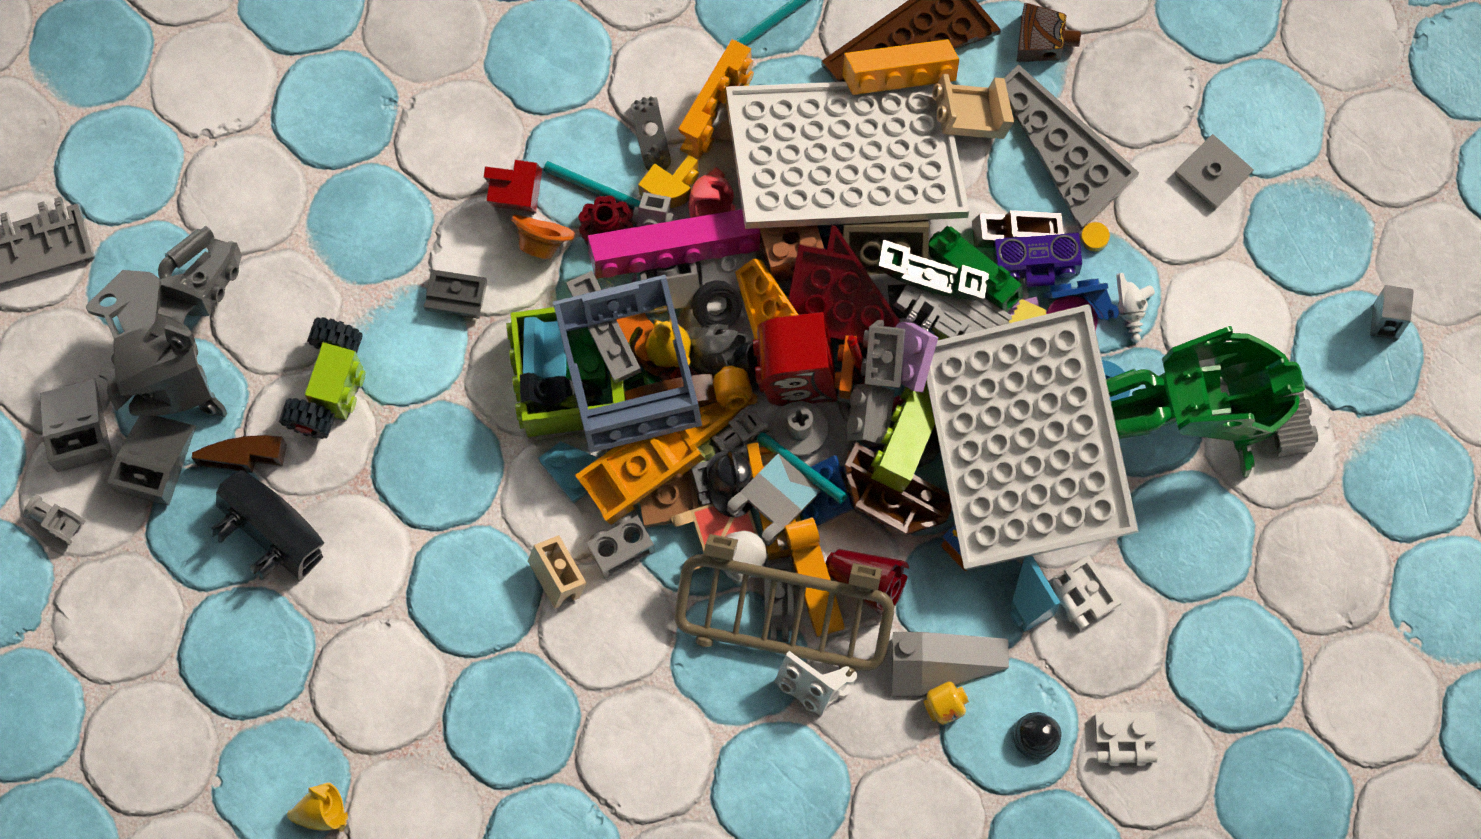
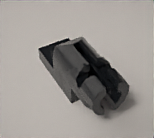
M529 372L520 375L521 403L546 412L578 408L572 379L565 376L545 379ZM582 382L587 407L603 405L597 401L590 402L589 397L592 394L596 396L603 395L601 389Z

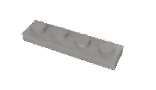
M592 271L566 282L572 297L601 290ZM617 320L587 327L615 384L641 372L640 366Z

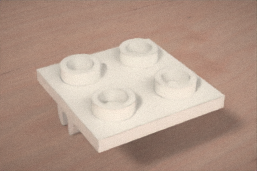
M789 651L774 682L784 693L791 694L802 702L806 709L822 716L826 708L835 700L848 696L850 692L849 685L855 682L857 673L854 672L850 677H847L845 674L848 672L849 667L846 666L840 670L822 675ZM845 684L847 685L844 690H840Z

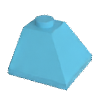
M1033 556L1025 557L1010 606L1012 611L1009 612L1014 624L1017 627L1021 626L1024 632L1055 616L1061 603Z

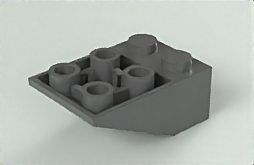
M95 378L40 393L43 440L48 463L56 472L113 458Z
M139 416L115 458L107 483L117 493L169 506L196 426L160 416Z

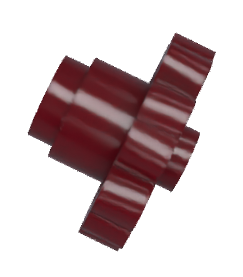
M613 196L597 197L594 204H585L578 216L581 224L579 233L587 246L588 235L634 228L631 223L633 212L628 208L627 203L623 201L616 203Z

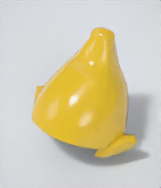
M655 320L653 330L650 332L645 345L648 359L659 367H679L673 345L674 336L669 321ZM678 324L689 365L691 363L689 357L692 349L691 340L687 331Z
M324 783L308 788V793L294 808L288 810L287 817L291 822L308 829L319 831L337 829V831L344 832L348 813H344L343 801L338 789L331 783Z

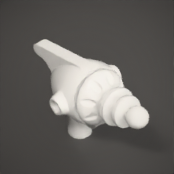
M1118 273L1116 275L1119 296L1118 310L1122 314V319L1128 321L1126 327L1130 328L1128 333L1133 334L1131 340L1134 343H1138L1141 340L1138 333L1142 332L1140 326L1143 325V323H1140V320L1145 316L1146 312L1144 311H1146L1148 306L1146 299L1153 296L1155 291L1152 286L1139 290L1134 283L1126 281L1123 273Z

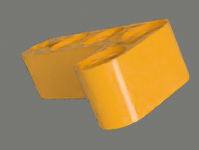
M814 518L785 525L784 535L795 572L830 580L820 548V537ZM806 587L804 601L816 637H821L829 592ZM836 596L834 597L828 634L845 629Z

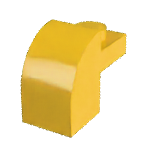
M688 155L673 175L654 163L638 184L639 195L643 196L645 192L671 197L670 208L684 205L689 201L691 191L689 186H692L699 176L698 160Z

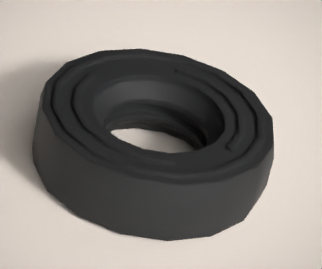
M714 280L707 282L693 296L691 304L693 316L703 327L713 324L728 325L730 327L741 314V296L734 286L725 281ZM717 296L724 297L727 302L724 311L717 315L708 313L707 305L709 301Z

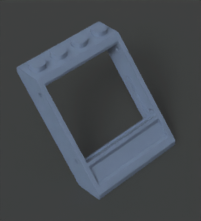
M666 275L553 301L590 453L702 426L698 401ZM667 308L674 336L673 345L684 387L588 410L577 363L574 364L566 332Z

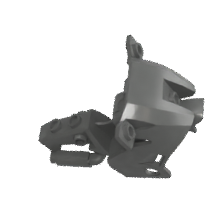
M204 226L201 230L196 229L165 253V258L158 266L159 278L151 272L122 270L87 303V312L105 318L114 338V353L111 360L115 370L99 372L98 375L108 381L107 395L116 411L135 395L129 404V412L134 416L173 414L199 406L208 415L213 416L216 414L226 417L228 413L225 406L215 397L214 392L210 391L205 372L197 362V344L192 332L184 325V319L186 315L209 316L214 304L223 299L225 288L229 281H234L239 273L242 254L236 242H224L215 239L213 232L207 226ZM207 247L208 252L205 251L183 274L172 276L175 268H181ZM114 297L117 299L111 306L104 307L100 305L104 298ZM115 316L118 317L124 330L121 334L118 333L112 319Z

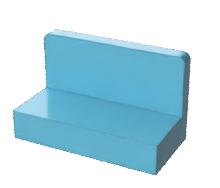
M536 317L524 318L523 374L529 372L545 379L555 376H566V355L557 321L543 322Z

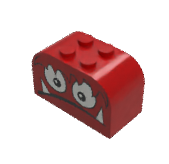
M823 312L773 318L757 326L758 339H753L755 357L757 356V363L760 365L755 367L756 381L759 384L760 392H765L769 403L785 406L797 401L812 404L837 402V389L834 387L836 374L833 346Z

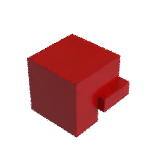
M515 160L513 170L485 166L483 178L489 183L487 202L492 207L536 213L542 168L536 162Z

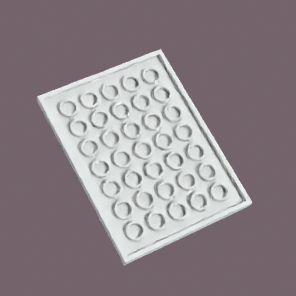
M846 82L726 87L725 97L745 229L968 218L969 207L954 135L943 134L941 123L937 120L938 108L936 100L933 99L932 95L935 84L852 95Z
M1089 304L937 341L927 376V384L965 570L1139 533Z

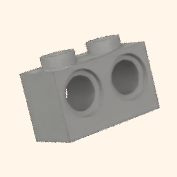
M638 515L633 518L630 516L622 518L615 524L616 527L607 532L600 530L590 537V541L586 542L588 550L604 579L655 552L654 544ZM632 532L640 535V539L635 543H628L624 540L626 535ZM604 546H611L615 549L614 553L609 557H603L599 554Z

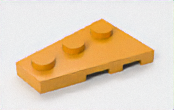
M753 258L735 271L754 339H758L757 326L760 323L773 318L798 315L762 260Z

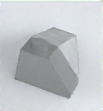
M893 632L892 697H922L927 695L930 689L950 681L956 686L959 683L978 679L1009 668L1008 639L929 632Z

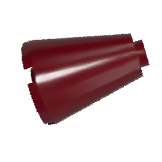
M838 549L835 553L831 552L825 564L829 576L837 582L849 584L853 563L882 569L878 590L886 593L891 598L894 606H896L907 582L908 576L903 574L904 568L909 569L907 562ZM864 599L866 605L882 615L883 607L880 603Z

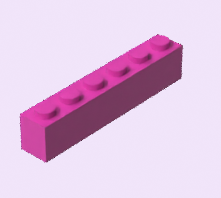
M742 209L588 235V253L596 279L610 278L627 273H639L656 268H667L685 263H695L713 258L719 259L742 253L748 254L760 250L759 228L745 229Z

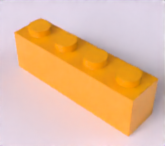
M948 39L849 52L844 54L842 76L852 95L937 84L942 74H948L950 82L957 79L959 57Z

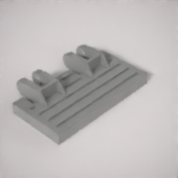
M61 196L54 198V205L60 222L53 224L51 223L49 210L45 202L37 203L43 223L42 227H40L36 216L11 223L7 212L0 214V220L6 237L0 239V285L95 258L78 203L65 208Z
M906 284L893 305L904 312L909 304L912 303L913 306L904 322L913 323L921 309L928 316L920 327L928 331L936 319L931 331L944 339L957 336V334L963 335L1009 324V320H1012V315L986 298L982 301L953 298L924 291Z

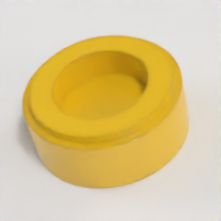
M1099 222L1087 224L1081 234L1083 246L1095 252L1103 250L1110 238L1108 228Z

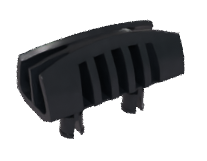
M243 470L233 474L220 484L216 492V507L226 516L211 527L209 532L212 537L218 534V542L222 543L237 528H241L264 548L267 553L250 566L253 574L259 571L260 580H264L278 565H283L297 579L303 580L322 560L323 555L320 550L324 545L322 538L289 503L265 484Z

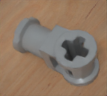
M753 404L742 409L729 421V428L718 436L713 435L710 438L718 452L731 451L740 444L745 447L747 444L757 441L760 433H767L770 430L771 426L762 421L755 412L756 407Z
M38 495L29 500L23 513L26 519L32 518L38 521L49 534L67 545H71V538L79 525H84L86 522L82 517L67 508H62L56 504L53 507L43 502L42 497Z

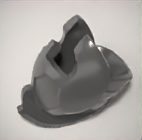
M722 324L708 325L701 329L699 327H692L687 331L692 345L689 356L690 365L703 373L716 375L722 368L732 366V355L738 346L745 343L746 335L735 330H728V325Z

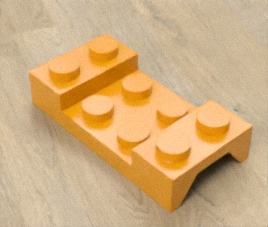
M733 39L730 41L678 128V131L686 137L680 147V151L700 160L704 152L708 153L714 143V138L712 137L714 128L712 125L717 118L718 111L716 110L719 105L726 103V87L750 84L753 78L752 66L754 60H752L750 47Z
M682 430L614 447L575 476L596 503L606 522L612 525L634 509L633 505L678 473L683 475L705 458L687 432Z

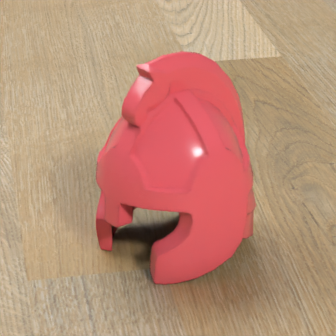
M718 167L700 177L694 183L689 196V215L691 218L735 210V205L732 204L734 198L733 189L724 178L725 174Z

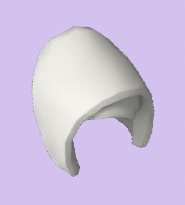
M744 530L725 536L738 539L737 550L733 558L734 561L758 566L764 565L767 558L766 547L763 540L757 534ZM724 571L729 578L733 579L732 581L735 584L741 585L743 574Z

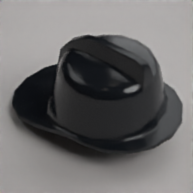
M734 451L716 453L707 465V477L713 505L721 514L727 517L743 516L752 508L749 502L746 503L736 516L731 515L727 511V504L731 498L738 494L753 479L752 468L742 455Z

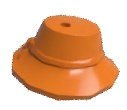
M516 214L511 219L519 230V248L523 252L538 258L551 259L561 246V243L573 240L575 237V233L570 228L556 223Z

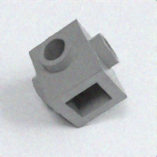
M644 192L639 207L634 209L632 223L637 224V227L673 221L674 214L669 213L671 197Z

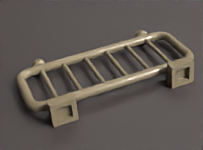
M709 534L704 555H694L684 562L680 575L674 618L681 631L697 636L696 643L698 645L710 647L713 645V641L716 640L783 655L790 651L798 658L839 666L838 670L848 666L849 670L845 675L849 677L856 670L871 671L877 669L884 662L894 618V604L886 593L878 590L882 569L853 563L849 584L758 566L734 561L733 558L737 550L738 539ZM698 566L714 568L704 626L692 624L686 619L692 574ZM720 570L743 574L733 632L710 627ZM749 576L772 580L761 638L739 633ZM777 582L800 586L790 644L767 639ZM806 587L829 592L819 650L796 645ZM835 593L858 598L847 656L824 651ZM864 599L878 602L883 607L875 653L870 659L853 657Z

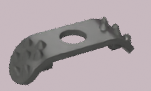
M652 96L649 98L642 97L641 100H635L631 104V110L645 168L650 170L655 163L662 169L667 170L671 164V157L658 99ZM655 123L658 126L655 135L646 136L642 133V128L645 124Z

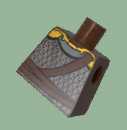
M1024 3L1016 61L1060 60L1063 46L1079 47L1081 31L1065 29L1067 18L1065 13Z

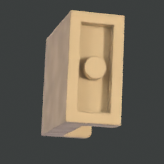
M942 74L938 83L933 87L932 95L933 99L936 100L938 108L937 120L941 123L943 134L1004 139L1014 123L1004 78L994 77L987 88L950 84L949 75Z

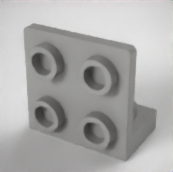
M877 320L869 327V330H865L863 347L868 348L867 359L863 358L861 365V376H865V384L898 388L901 386L905 329L884 327V320Z

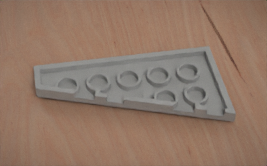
M1018 64L1004 78L1011 109L1079 229L1082 231L1087 224L1138 177L1139 172Z

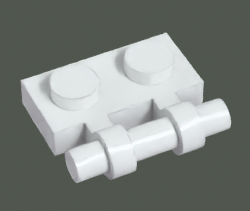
M1089 555L1064 570V574L1069 580L1062 585L1057 576L1048 581L1067 611V618L1071 623L1074 622L1080 631L1089 625L1083 616L1090 611L1094 618L1098 620L1122 603ZM1073 590H1076L1084 602L1079 606H1076L1069 595Z
M1155 712L1095 714L1096 744H1108V751H1097V763H1109V766H1119V763H1136V766H1145L1146 763H1156L1158 761L1157 751L1145 750V744L1156 743ZM1118 744H1134L1135 751H1119Z

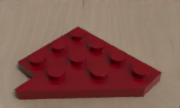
M832 225L827 249L799 244L789 295V302L798 315L823 312L830 337L845 340V336L853 335L857 337L858 343H863L865 330H869V327L877 320H884V327L895 328L900 323L899 318L836 226Z

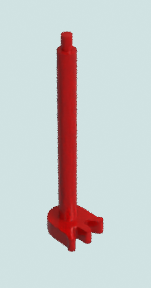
M850 335L847 343L856 368L854 385L865 384V376H861L863 360L857 338Z

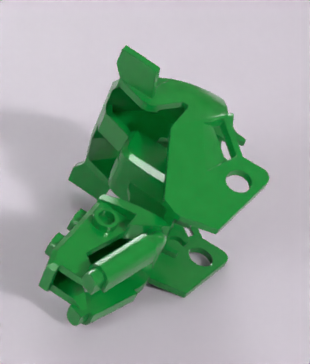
M1232 326L1224 327L1172 347L1162 358L1165 373L1159 376L1147 369L1137 371L1132 369L1106 379L1110 397L1137 388L1140 385L1146 386V388L1133 391L1132 396L1111 401L1119 439L1148 435L1150 431L1177 422L1178 431L1182 435L1233 441L1239 455L1243 478L1249 477L1252 468L1255 467L1253 453L1248 451L1247 446L1260 442L1281 429L1299 408V395L1292 394L1305 390L1302 371L1297 362H1289L1284 353L1253 335L1233 333ZM1214 358L1215 366L1200 367L1199 361ZM1220 378L1227 384L1230 396H1228L1227 392L1221 393Z

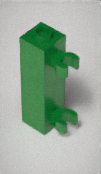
M946 226L941 232L937 231L930 238L928 244L929 254L937 263L956 269L964 265L989 273L985 298L1005 312H1008L1023 297L1022 284L1013 278L1004 267H999L961 237L960 233L952 226Z

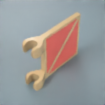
M712 503L671 517L674 527L694 522L703 555L709 534L725 537L728 534L745 530L758 535L750 510L740 517H727L721 514ZM698 566L694 570L702 568L704 566Z

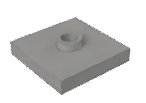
M1212 134L1175 170L1174 174L1216 210L1253 173L1254 169Z

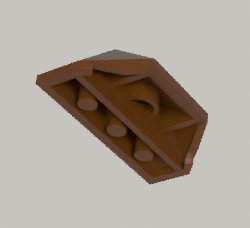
M857 442L855 443L843 466L855 509L904 536L943 524L947 521L952 510L949 493L915 474L903 493L872 479L875 467L871 466L876 453Z

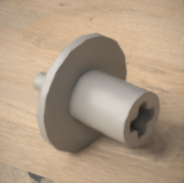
M804 401L791 402L781 407L775 414L772 423L774 440L795 456H805L816 452L825 443L828 434V423L822 410L814 404Z

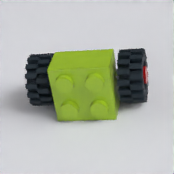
M326 317L314 319L307 342L314 346V348L320 349L305 392L308 402L303 399L300 401L297 398L286 399L279 419V423L282 426H286L287 429L294 430L296 433H302L304 436L309 435L312 438L327 439L334 419L347 420L348 414L353 413L357 402L355 393L358 387H362L366 375L357 356L363 337L362 332H359L357 328H353L349 324L345 325L342 321L337 322L335 319L330 318L328 320Z

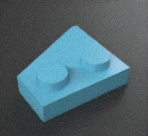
M560 441L538 458L542 466L573 504L588 493L575 475L597 460L598 457Z

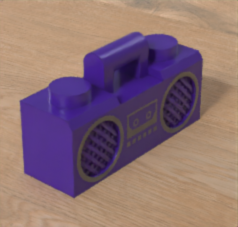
M1079 233L995 239L994 263L999 267H1004L1017 281L1025 276L1026 287L1055 285V276L1071 278L1076 276V274H1080L1082 255ZM1047 273V275L1032 276V274Z

